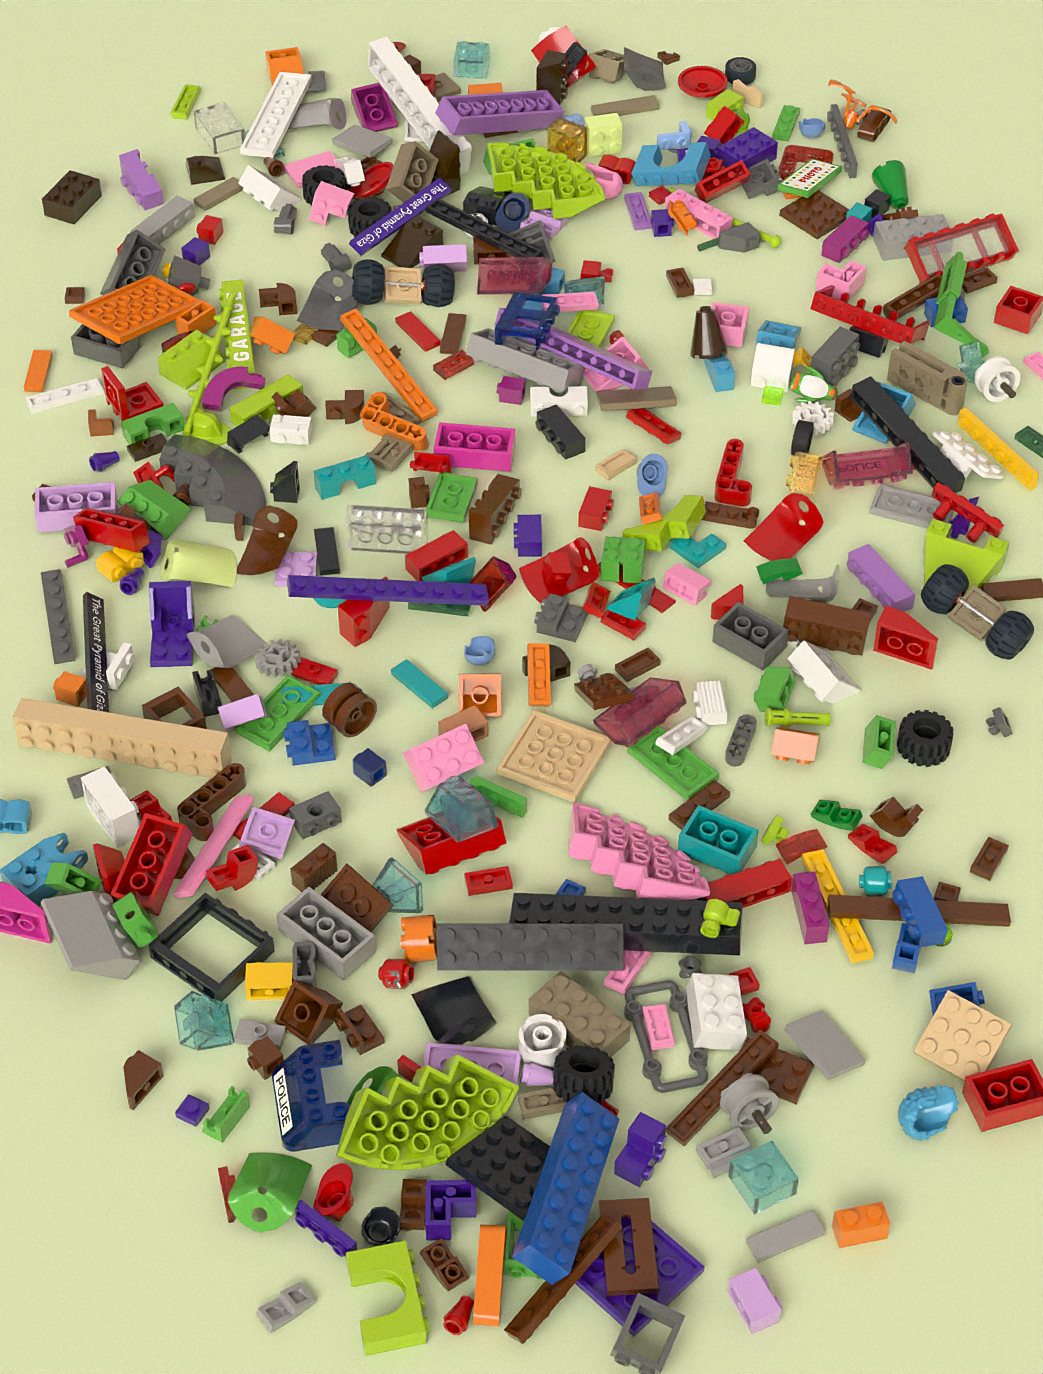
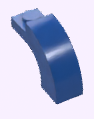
M902 923L892 969L915 974L921 947L917 946L914 939L910 938L909 928L905 923Z

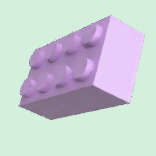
M115 482L35 488V519L38 532L63 531L64 528L75 526L73 516L86 507L115 514L118 510Z

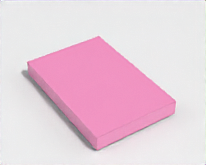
M327 151L285 164L284 171L295 185L301 188L303 187V174L307 170L319 165L335 166L337 168L334 163L336 157L331 151Z

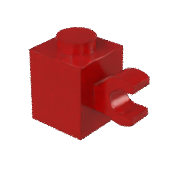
M584 260L581 269L580 288L598 289L600 281L612 282L613 269L607 268L601 271V262Z

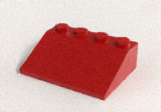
M476 799L396 829L397 834L414 862L426 875L435 874L447 866H456L460 861L476 858L483 852L499 849L500 846L507 844L501 819Z

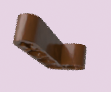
M239 763L228 765L178 805L179 823L186 825L193 833L192 836L197 840H208L214 831L211 815L246 787L244 767Z

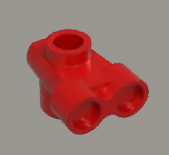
M754 997L748 1004L742 1003L744 1018L750 1022L752 1031L757 1033L761 1029L763 1032H767L770 1029L771 1018L765 1011V1004L760 998Z

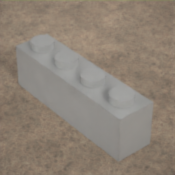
M177 195L133 228L131 232L137 229L160 244L195 217L193 202Z

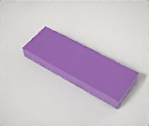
M642 192L624 194L634 230L652 229V222Z

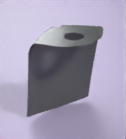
M624 47V71L637 88L643 91L666 88L663 62Z
M341 270L324 272L316 280L297 321L317 329L342 330L344 324L340 320V315L353 310L358 302L352 296V285L354 282L352 277ZM333 278H341L343 280V286H335L333 284ZM339 296L341 301H336L335 297Z

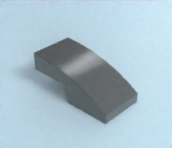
M308 71V74L312 76L309 92L326 91L325 71Z

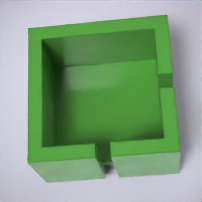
M606 536L601 559V581L619 582L620 564H623V582L641 583L645 563L646 539Z

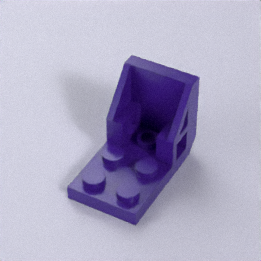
M191 581L149 582L150 621L152 627L150 667L192 666L193 646L187 637L188 633L195 632V607Z

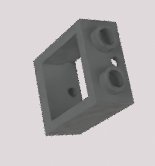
M638 1293L631 1305L610 1356L614 1357V1361L622 1366L628 1367L631 1365L639 1369L638 1373L661 1374L685 1315ZM637 1312L672 1328L657 1363L622 1347Z

